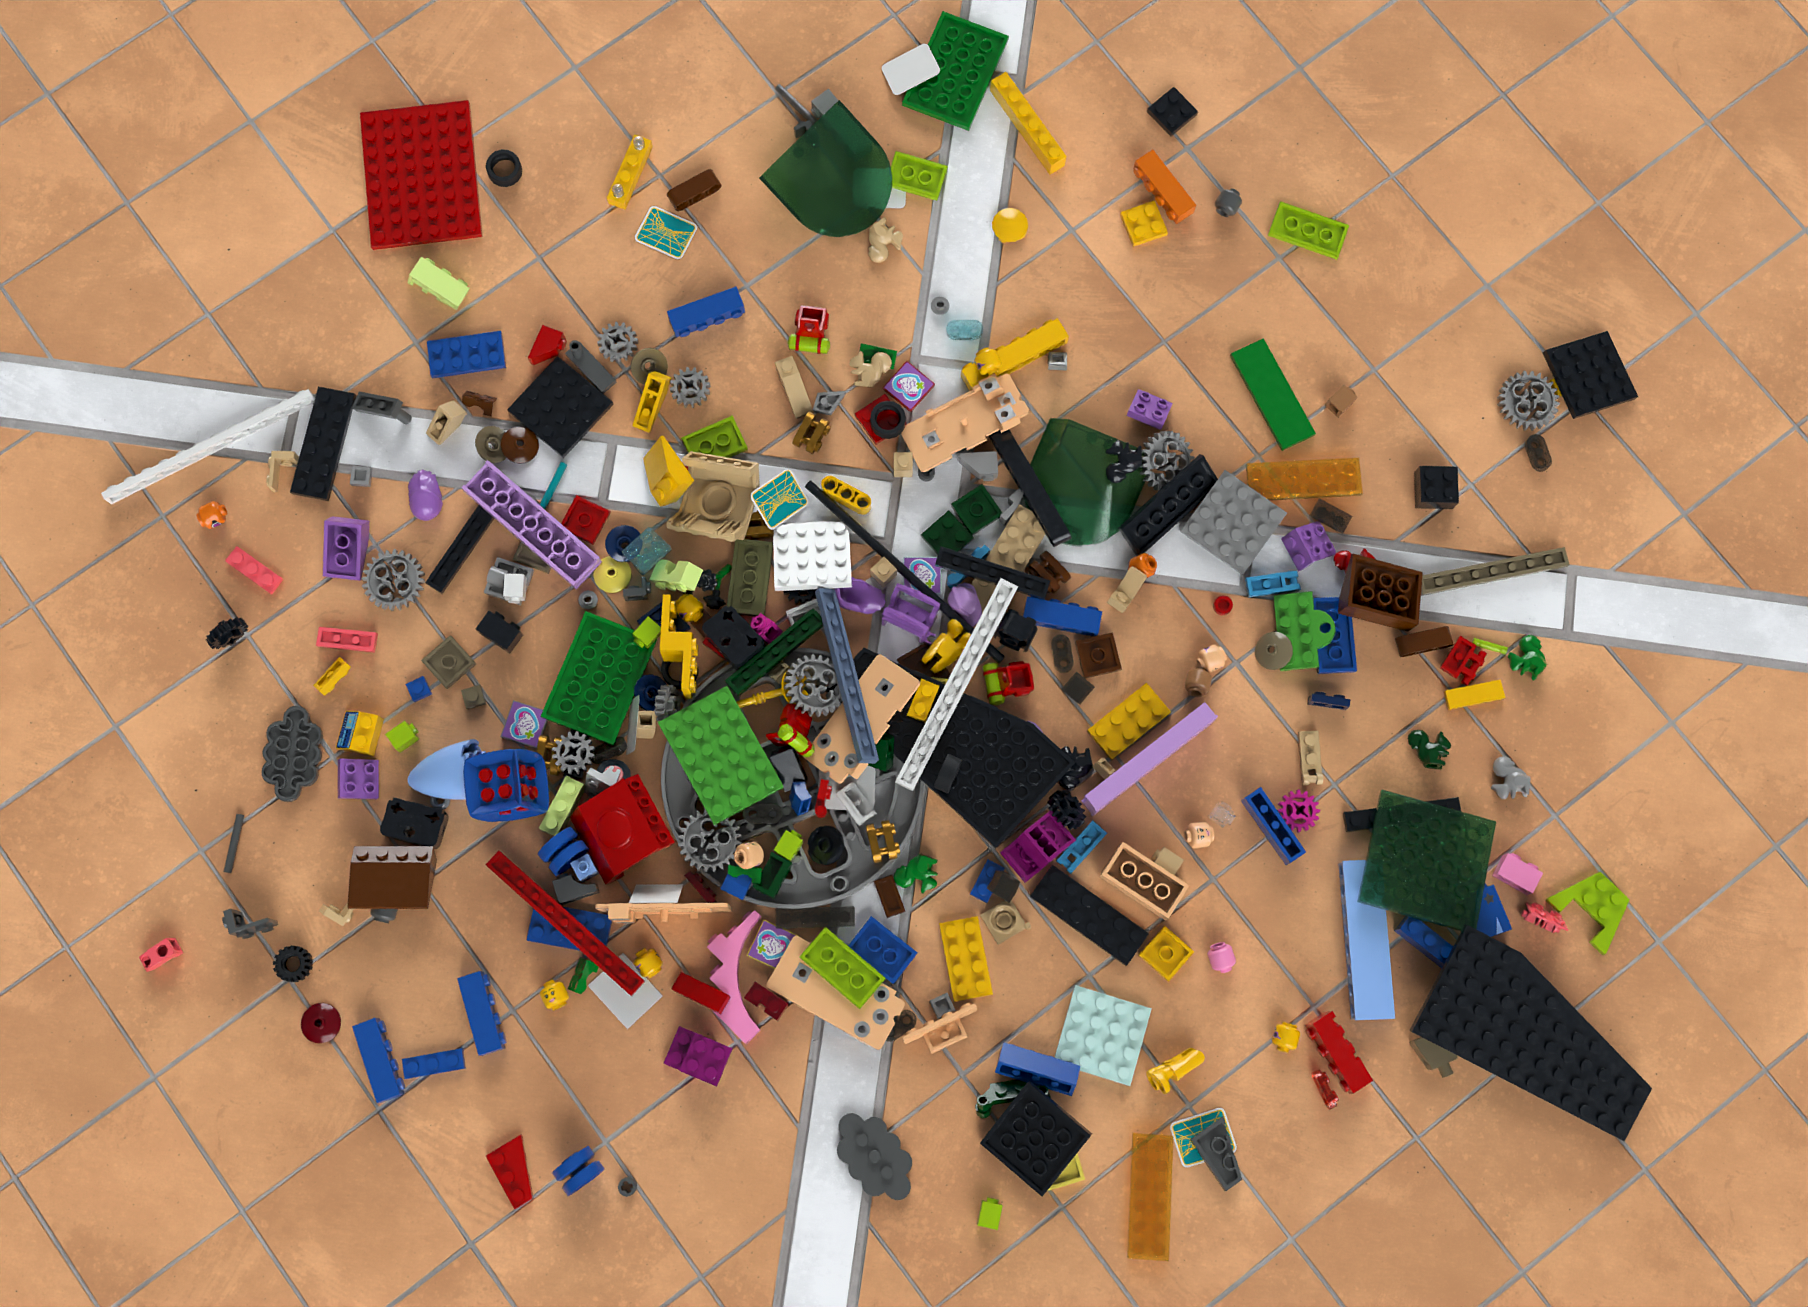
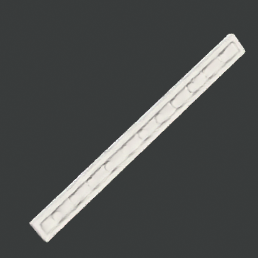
M309 389L299 391L295 396L283 399L279 404L265 408L255 416L247 417L244 422L238 425H231L226 431L213 434L210 439L204 442H197L192 448L176 453V456L161 460L158 465L152 468H145L140 474L124 479V482L118 485L109 486L101 494L107 502L113 504L313 404L315 397Z
M1002 578L999 580L895 783L911 791L914 790L1018 586Z

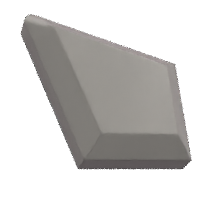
M846 392L817 393L813 411L831 416L846 395Z

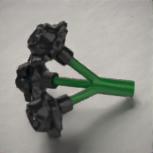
M726 564L716 574L712 573L710 569L703 570L696 587H702L704 592L707 590L713 591L712 595L703 597V600L707 603L706 606L710 609L718 610L720 606L726 605L724 600L719 597V588L722 578L732 569L730 564ZM690 590L682 592L683 594L693 595V591Z

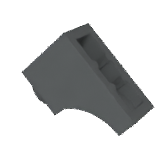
M568 873L561 874L556 877L557 880L552 881L560 905L600 893L595 883L589 885L580 884L575 881L574 876H568Z

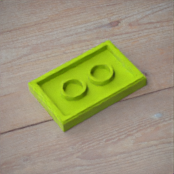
M895 151L885 186L938 201L948 166Z
M733 415L681 438L688 453L693 451L731 458L748 450Z

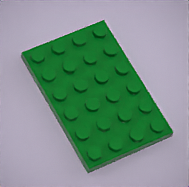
M942 11L928 43L940 68V72L934 77L907 90L902 106L969 131L1008 43L1009 36Z
M585 611L542 711L541 718L614 746L634 698V686L637 680L644 674L657 639L648 649L645 646L641 648L633 641L635 639L633 637L635 630Z

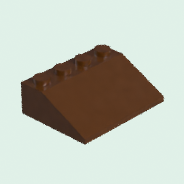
M1351 554L1339 596L1338 614L1408 632L1419 624L1423 572Z
M354 846L350 865L348 909H428L437 863L434 847Z

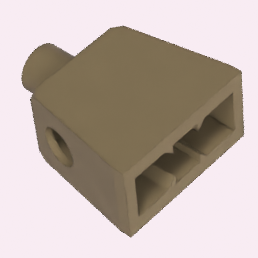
M1422 1037L1409 1042L1428 1070L1438 1068L1442 1078L1453 1074L1449 1062L1456 1060L1457 1055Z

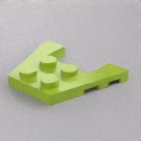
M1597 872L1548 897L1545 901L1559 913L1574 900L1602 927L1589 943L1602 955H1605L1630 899L1605 875Z

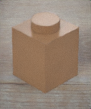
M1343 385L1329 398L1325 406L1339 418L1355 402L1357 396L1350 387Z

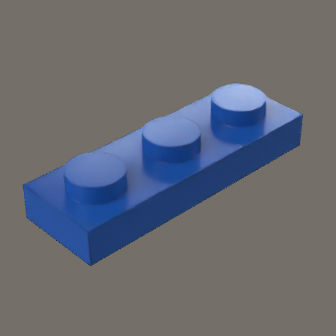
M463 1048L402 1059L404 1079L466 1069Z

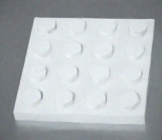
M842 521L781 524L774 529L775 591L852 587L849 527Z

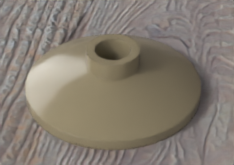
M654 348L640 350L635 354L631 362L633 377L644 385L649 373L656 371L666 375L668 369L666 357ZM647 362H650L649 368H645Z
M487 426L478 432L475 439V447L480 457L485 461L499 463L506 459L501 450V439L506 433L503 429L497 426Z
M1270 632L1263 635L1255 647L1257 661L1261 666L1269 670L1283 668L1289 663L1293 654L1291 641L1287 636L1279 632ZM1273 646L1275 650L1274 652L1270 653L1269 649Z

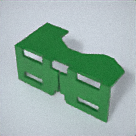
M728 865V874L732 877L748 875L752 878V883H761L762 868L743 869L740 866Z
M579 958L575 969L576 973L572 976L568 990L582 994L587 988L586 980L588 975L592 972L597 973L599 967L594 962Z

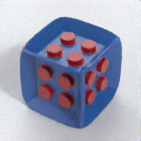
M504 749L475 755L465 760L463 770L465 798L468 812L472 818L487 822L513 821L538 816L548 811V779L545 762L541 754L526 749Z

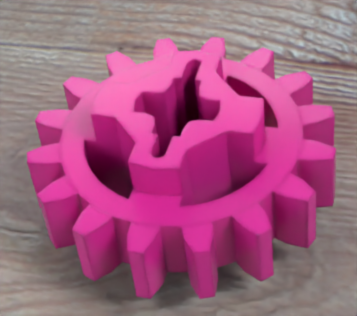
M1297 790L1295 795L1290 791L1288 796L1284 795L1282 797L1284 802H1278L1281 809L1277 811L1281 813V817L1290 826L1291 831L1296 828L1297 833L1301 832L1302 828L1304 831H1308V825L1314 827L1315 823L1313 820H1319L1316 814L1320 810L1315 807L1319 803L1312 801L1314 796L1307 797V791L1301 794L1300 790ZM1293 799H1302V800H1304V801H1303V802H1297L1296 800H1293ZM1286 807L1289 809V816H1287ZM1308 807H1310L1311 815L1308 813ZM1298 808H1301L1300 814L1297 815L1295 812ZM1294 820H1300L1301 822H1304V823H1302V824H1297V823H1294L1293 821H1294Z

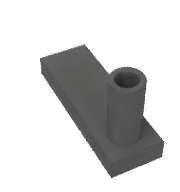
M573 340L570 342V349L565 353L566 356L601 393L604 394L617 383L613 376L579 341Z
M359 392L352 406V409L357 412L397 419L405 425L409 424L412 419L410 414L401 409L403 402L396 398Z

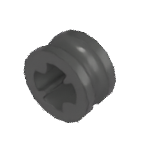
M935 468L930 469L929 476H925L918 469L919 478L925 482L932 480L935 475Z
M625 1177L618 1184V1191L626 1197L634 1194L637 1189V1183L631 1177ZM625 1181L628 1184L632 1183L633 1188L630 1189L632 1190L631 1192L622 1189Z

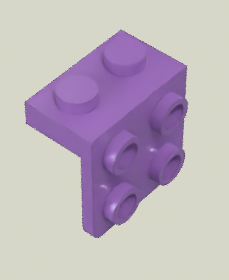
M1319 521L1295 528L1281 538L1298 572L1316 561L1336 554L1332 542Z

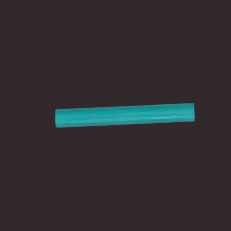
M560 462L539 504L545 510L567 467V464Z

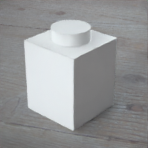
M505 574L503 597L509 603L518 604L520 601H525L527 578L524 574Z

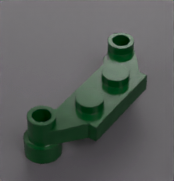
M1016 1079L991 1083L990 1088L977 1098L975 1105L977 1116L987 1118L992 1113L991 1107L993 1105L1012 1102L1027 1082ZM1037 1086L1051 1098L1046 1086Z

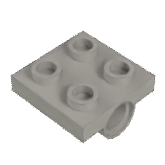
M497 557L494 566L488 572L484 593L508 601L503 597L505 574H524L527 578V591L534 569Z

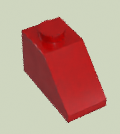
M542 325L528 356L530 363L536 365L558 356L560 351L564 350L567 343L564 333Z

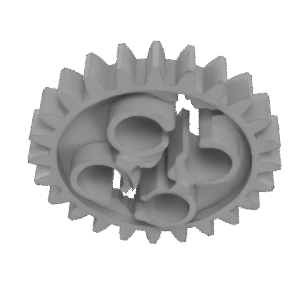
M1523 371L1521 375L1517 372L1514 377L1510 376L1507 379L1508 381H1505L1502 384L1503 387L1499 390L1502 394L1497 397V399L1502 400L1497 404L1503 407L1500 413L1507 414L1504 420L1510 418L1509 424L1517 423V429L1523 425L1524 431L1529 426L1531 431L1536 426L1538 429H1541L1543 424L1546 426L1550 422L1549 420L1552 421L1555 418L1553 414L1558 412L1556 407L1560 405L1556 401L1560 396L1554 395L1557 388L1551 389L1553 382L1547 383L1548 377L1541 379V373L1534 376L1533 371L1529 375H1527L1526 371ZM1531 381L1529 383L1530 385L1527 387V389H1525L1522 392L1521 396L1515 393L1514 390L1520 391L1526 383ZM1532 388L1537 389L1539 394L1535 393ZM1536 406H1540L1542 408V411L1537 410L1533 414V418L1526 421L1530 412H1532L1536 408ZM1518 408H1522L1524 413H1520Z
M1173 431L1154 433V437H1148L1149 442L1143 443L1146 449H1142V466L1140 467H1143V470L1140 474L1146 475L1143 481H1149L1148 487H1153V490L1162 489L1195 458L1190 456L1193 449L1187 448L1190 442H1184L1185 437H1180V433H1173ZM1169 446V450H1179L1183 454L1176 455L1175 452H1168L1167 447ZM1150 469L1165 471L1166 477H1164V473H1154Z
M396 549L393 550L392 554L386 550L385 556L379 552V559L372 557L374 563H367L370 569L363 570L367 577L361 578L364 582H367L362 585L364 589H368L365 595L370 596L369 600L371 602L375 601L377 607L382 604L383 610H386L388 606L391 611H394L395 606L401 610L403 604L408 608L409 601L415 603L414 596L420 597L418 590H424L420 584L425 583V580L420 577L424 576L425 573L419 571L423 567L421 564H417L418 560L416 558L412 559L410 553L405 556L403 550L399 554ZM383 561L392 562L396 568L404 565L405 569L403 572L398 573L392 568L391 573ZM386 570V574L383 577H378L380 571ZM392 574L397 578L394 579L395 586L391 583L393 581ZM405 583H409L408 588L402 591L401 586ZM396 587L404 599L395 598L391 592L382 595V591L385 588H390L395 592Z
M814 654L809 659L806 655L802 660L798 658L795 662L796 664H791L784 679V682L788 683L784 686V689L789 690L785 696L792 697L789 703L795 702V709L801 707L802 714L807 710L810 717L814 712L817 717L821 713L824 716H827L829 711L833 713L841 705L840 702H842L833 663L829 664V658L823 661L822 655H819L817 659H815ZM804 672H808L811 675V677H808L804 681V684L806 685L803 687V690L807 691L808 696L802 694L801 692L803 683H800L798 686L796 685L795 687H793L796 684L797 680L801 681L804 678ZM822 676L828 677L830 683L828 684V682L825 681ZM837 684L834 690H830L826 694L827 700L821 698L820 694H823L827 687L831 688Z
M705 809L702 815L697 811L696 818L690 815L691 822L684 821L687 827L680 828L684 835L678 836L679 839L683 840L678 846L684 847L680 854H687L684 860L686 862L692 860L690 866L693 867L697 864L698 871L704 867L706 873H708L709 868H712L713 872L716 873V867L718 866L721 870H724L723 864L731 865L729 862L730 858L735 860L733 854L736 847L742 844V842L737 841V839L742 837V834H736L740 827H733L736 820L729 821V817L721 821L722 825L729 826L722 828V833L728 834L729 840L726 843L719 842L720 834L717 832L713 837L715 842L713 844L709 843L705 848L707 852L711 849L716 850V858L708 859L707 855L703 854V862L701 863L699 856L691 855L699 852L698 848L691 846V842L694 838H700V846L704 848L707 844L706 838H712L715 830L712 829L709 832L703 830L705 823H712Z

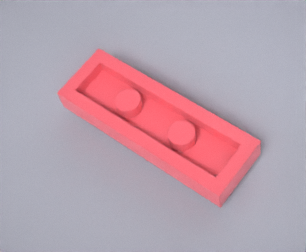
M238 546L235 547L225 560V562L271 595L283 581L280 576Z
M319 627L316 646L375 653L378 634L376 632Z

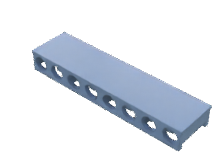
M1382 859L1342 861L1338 866L1351 1020L1395 1019Z

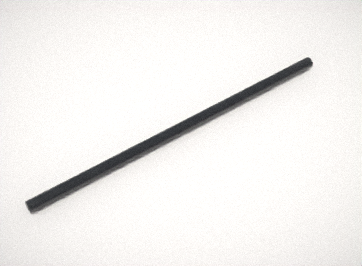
M810 480L805 485V488L876 553L882 558L885 557L897 569V572L918 591L940 603L939 610L950 620L955 619L960 622L964 633L972 634L974 628L814 482ZM989 643L985 652L997 663H1001L1005 656Z

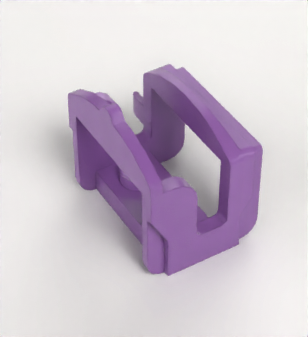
M897 583L891 595L890 604L888 607H885L882 613V625L885 626L889 622L918 636L920 644L925 643L931 646L932 642H929L927 639L930 636L936 637L930 631L937 619L940 603L918 590ZM901 591L934 606L932 612L930 613L899 598Z

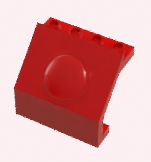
M638 774L619 780L578 806L570 816L581 840L588 846V853L605 885L622 878L625 870L649 855L675 843Z

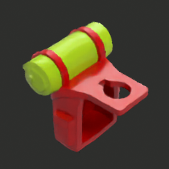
M800 306L795 316V326H797L795 334H791L787 341L789 350L817 354L828 353L830 341L824 335L829 325V314L826 308Z
M1018 661L1011 662L1008 666L998 667V663L989 662L982 666L987 688V698L993 706L1003 704L1005 697L1009 695H1014L1015 697L1026 696L1034 690L1033 675L1029 663Z
M786 704L780 716L779 731L766 734V738L776 746L790 745L799 755L806 758L810 757L815 751L814 745L807 738L812 717L809 716L807 711L802 714L801 707L795 709L796 704Z

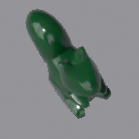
M1413 730L1409 733L1407 738L1408 744L1411 745L1412 749L1417 750V756L1423 762V766L1429 769L1441 770L1442 766L1446 765L1445 761L1441 760V757H1447L1449 752L1446 750L1451 748V743L1443 735V732L1437 735L1436 743L1429 742V736L1423 730Z

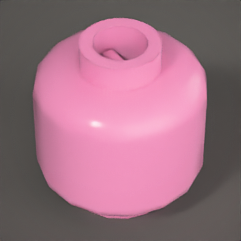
M1219 942L1210 946L1207 955L1212 969L1221 973L1231 971L1232 966L1236 963L1232 947L1225 944V942Z

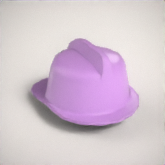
M962 583L952 588L948 596L949 606L972 627L975 626L982 615L981 604L975 588L969 583Z

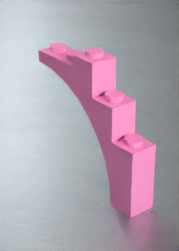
M755 910L747 912L742 918L743 922L738 927L735 925L729 930L727 938L722 933L719 935L714 934L708 940L709 945L707 946L723 963L722 966L718 964L710 972L712 974L710 980L722 992L731 997L722 1014L713 1012L745 1044H748L760 1031V1028L752 1020L743 1003L738 978L739 960L744 943L752 928L761 918Z

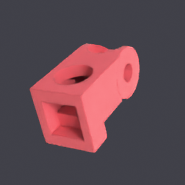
M165 938L143 953L139 959L145 970L149 972L172 958L183 954V951L176 938Z

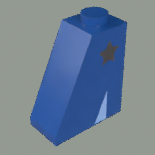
M1486 883L1476 886V891L1470 893L1469 926L1490 937L1512 930L1495 886L1487 887Z

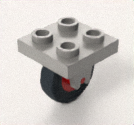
M609 759L602 762L598 766L597 771L590 768L586 775L584 793L588 797L593 798L619 780L631 777L630 769L624 762L617 759Z

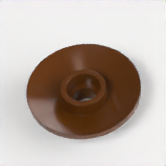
M514 427L503 435L501 450L504 456L511 462L518 464L527 463L537 455L539 442L531 430L524 427ZM517 441H523L524 444L518 446Z

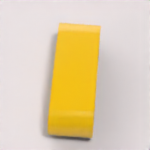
M826 476L822 479V491L832 500L861 515L870 512L871 498L867 494L833 476ZM828 483L835 485L831 490L825 488ZM844 492H849L851 494V496L846 499L843 498L841 495ZM860 501H866L868 505L866 507H860L858 506V503Z

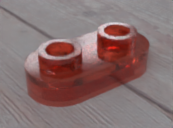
M1320 1069L1312 1072V1078L1326 1107L1329 1110L1337 1107L1339 1099L1334 1090L1331 1091L1328 1085L1330 1080L1326 1072H1322Z

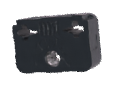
M724 606L702 626L707 640L736 670L766 647L762 637L753 630L748 622L732 606L729 608Z
M393 798V801H388L380 832L391 839L418 846H433L434 849H437L442 843L449 816L445 811L438 808ZM401 807L406 811L396 812L395 809ZM437 816L440 817L439 821H438V820L433 821L432 819L429 818V817H432V818H433V817H437ZM413 829V831H415V834L411 835L410 837V835H408V832L412 831Z

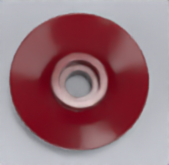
M326 1003L312 1005L304 1012L301 1019L302 1033L309 1041L314 1043L331 1041L336 1037L341 1028L339 1012L335 1007ZM318 1019L322 1020V1025L320 1027L316 1025V1021Z

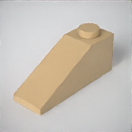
M793 356L776 361V371L795 418L798 419L806 416L809 411L813 413Z

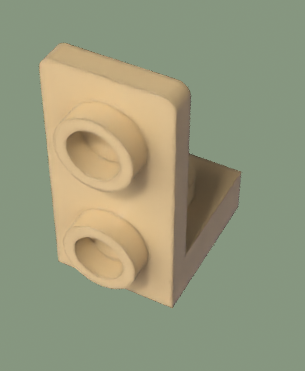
M294 451L271 452V457L268 459L270 473L267 475L266 483L273 492H278L280 464L288 467L298 464L299 456Z
M1131 566L1107 603L1123 613L1141 588L1147 575Z
M348 902L342 911L333 905L328 907L323 904L319 912L344 926L345 922L348 923L351 920L354 909H348Z

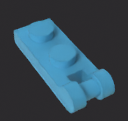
M986 545L982 548L977 547L971 555L984 560L989 555L990 549ZM952 573L947 578V586L952 589L959 585L967 576Z
M1289 571L1247 577L1245 582L1248 598L1300 591L1301 587L1297 582L1298 572ZM1285 579L1290 580V585H1286Z
M1092 820L1076 838V841L1056 861L1060 865L1063 864L1067 868L1066 871L1071 874L1107 833ZM1070 854L1076 858L1073 863L1067 858Z

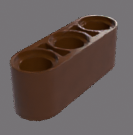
M708 169L669 190L667 197L676 211H682L714 194L722 185L713 170Z
M1449 626L1395 638L1400 657L1435 651L1454 645Z

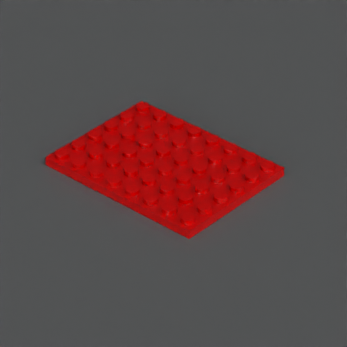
M469 100L360 112L372 250L483 237Z

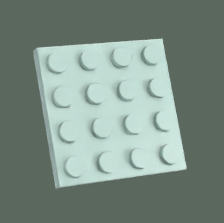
M1075 985L1054 1058L1080 1065V1071L1131 1086L1152 1008Z

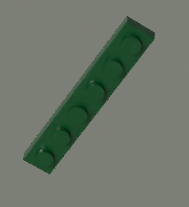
M812 608L727 678L725 683L737 696H740L823 627L821 615Z

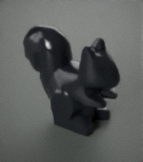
M1118 440L1112 444L1110 449L1106 450V454L1116 455L1118 458V462L1109 464L1105 471L1107 479L1112 483L1122 482L1126 479V474L1132 473L1142 466L1141 446H1138L1136 450H1131L1129 442H1127L1125 448H1123L1122 442Z
M1068 746L1061 749L1075 762L1058 781L1062 788L1067 790L1075 788L1080 783L1079 778L1086 776L1093 769L1089 748L1085 749V753H1078L1076 746L1073 749V753Z

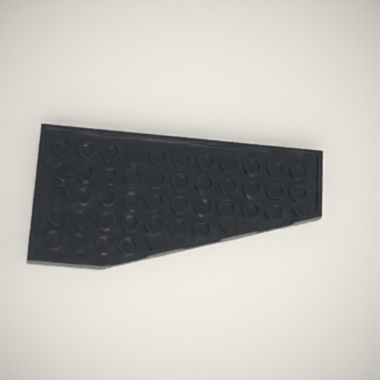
M863 648L853 658L858 680L878 655L877 653ZM893 662L919 681L924 679L940 686L929 712L930 715L945 684ZM837 684L831 688L827 687L825 692L828 693L830 690H834ZM888 685L883 686L882 690L886 691ZM916 691L901 712L898 710L887 723L890 727L885 732L894 736V756L903 764L907 760L925 725L924 722L907 716ZM963 693L919 779L996 849L1068 772L1075 762L1033 723ZM950 754L963 761L949 793H945L934 788V784L947 755Z
M1467 924L1464 925L1410 1031L1625 1141L1652 1087L1521 952Z

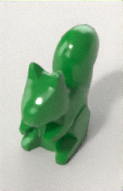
M1526 635L1519 641L1520 650L1524 653L1522 657L1512 652L1508 655L1511 670L1517 671L1521 668V676L1526 671L1532 673L1531 679L1533 681L1536 680L1548 665L1544 654L1540 651L1542 648L1541 641L1536 636Z
M918 854L909 861L907 866L902 865L896 869L894 873L895 883L902 888H908L913 885L915 879H919L922 881V894L926 890L935 888L937 881L931 878V876H937L938 873L932 871V865L936 864L938 860Z

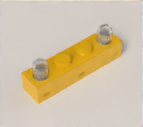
M634 134L607 195L608 204L626 210L653 148L651 140Z

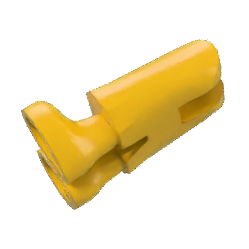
M951 619L947 623V634L941 633L922 657L924 664L932 660L934 656L939 659L931 669L934 673L943 670L961 656L962 649L965 648L971 636L970 633H964L957 642L953 641L963 632L962 625L955 619Z
M1188 1048L1173 1058L1162 1062L1161 1065L1149 1069L1146 1072V1076L1155 1090L1160 1089L1163 1094H1167L1170 1092L1169 1079L1179 1081L1188 1072L1202 1064L1205 1056L1199 1050Z

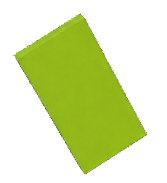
M1280 201L1268 236L1337 260L1349 225Z
M827 927L818 934L799 956L800 959L859 1009L862 1008L886 979Z

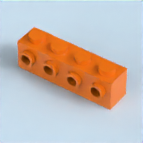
M1153 149L1135 161L1133 167L1134 174L1137 178H1141L1146 190L1155 196L1157 204L1165 209L1166 215L1170 220L1178 224L1194 213L1196 208L1195 202Z

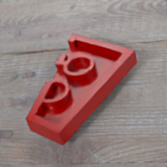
M521 1134L486 1155L514 1210L533 1199L526 1163V1153L523 1146V1136Z

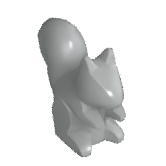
M1505 756L1497 758L1493 763L1494 773L1504 778V784H1493L1491 789L1503 800L1508 797L1509 792L1512 799L1516 796V792H1522V795L1527 797L1530 789V776L1522 769L1514 767L1515 762Z

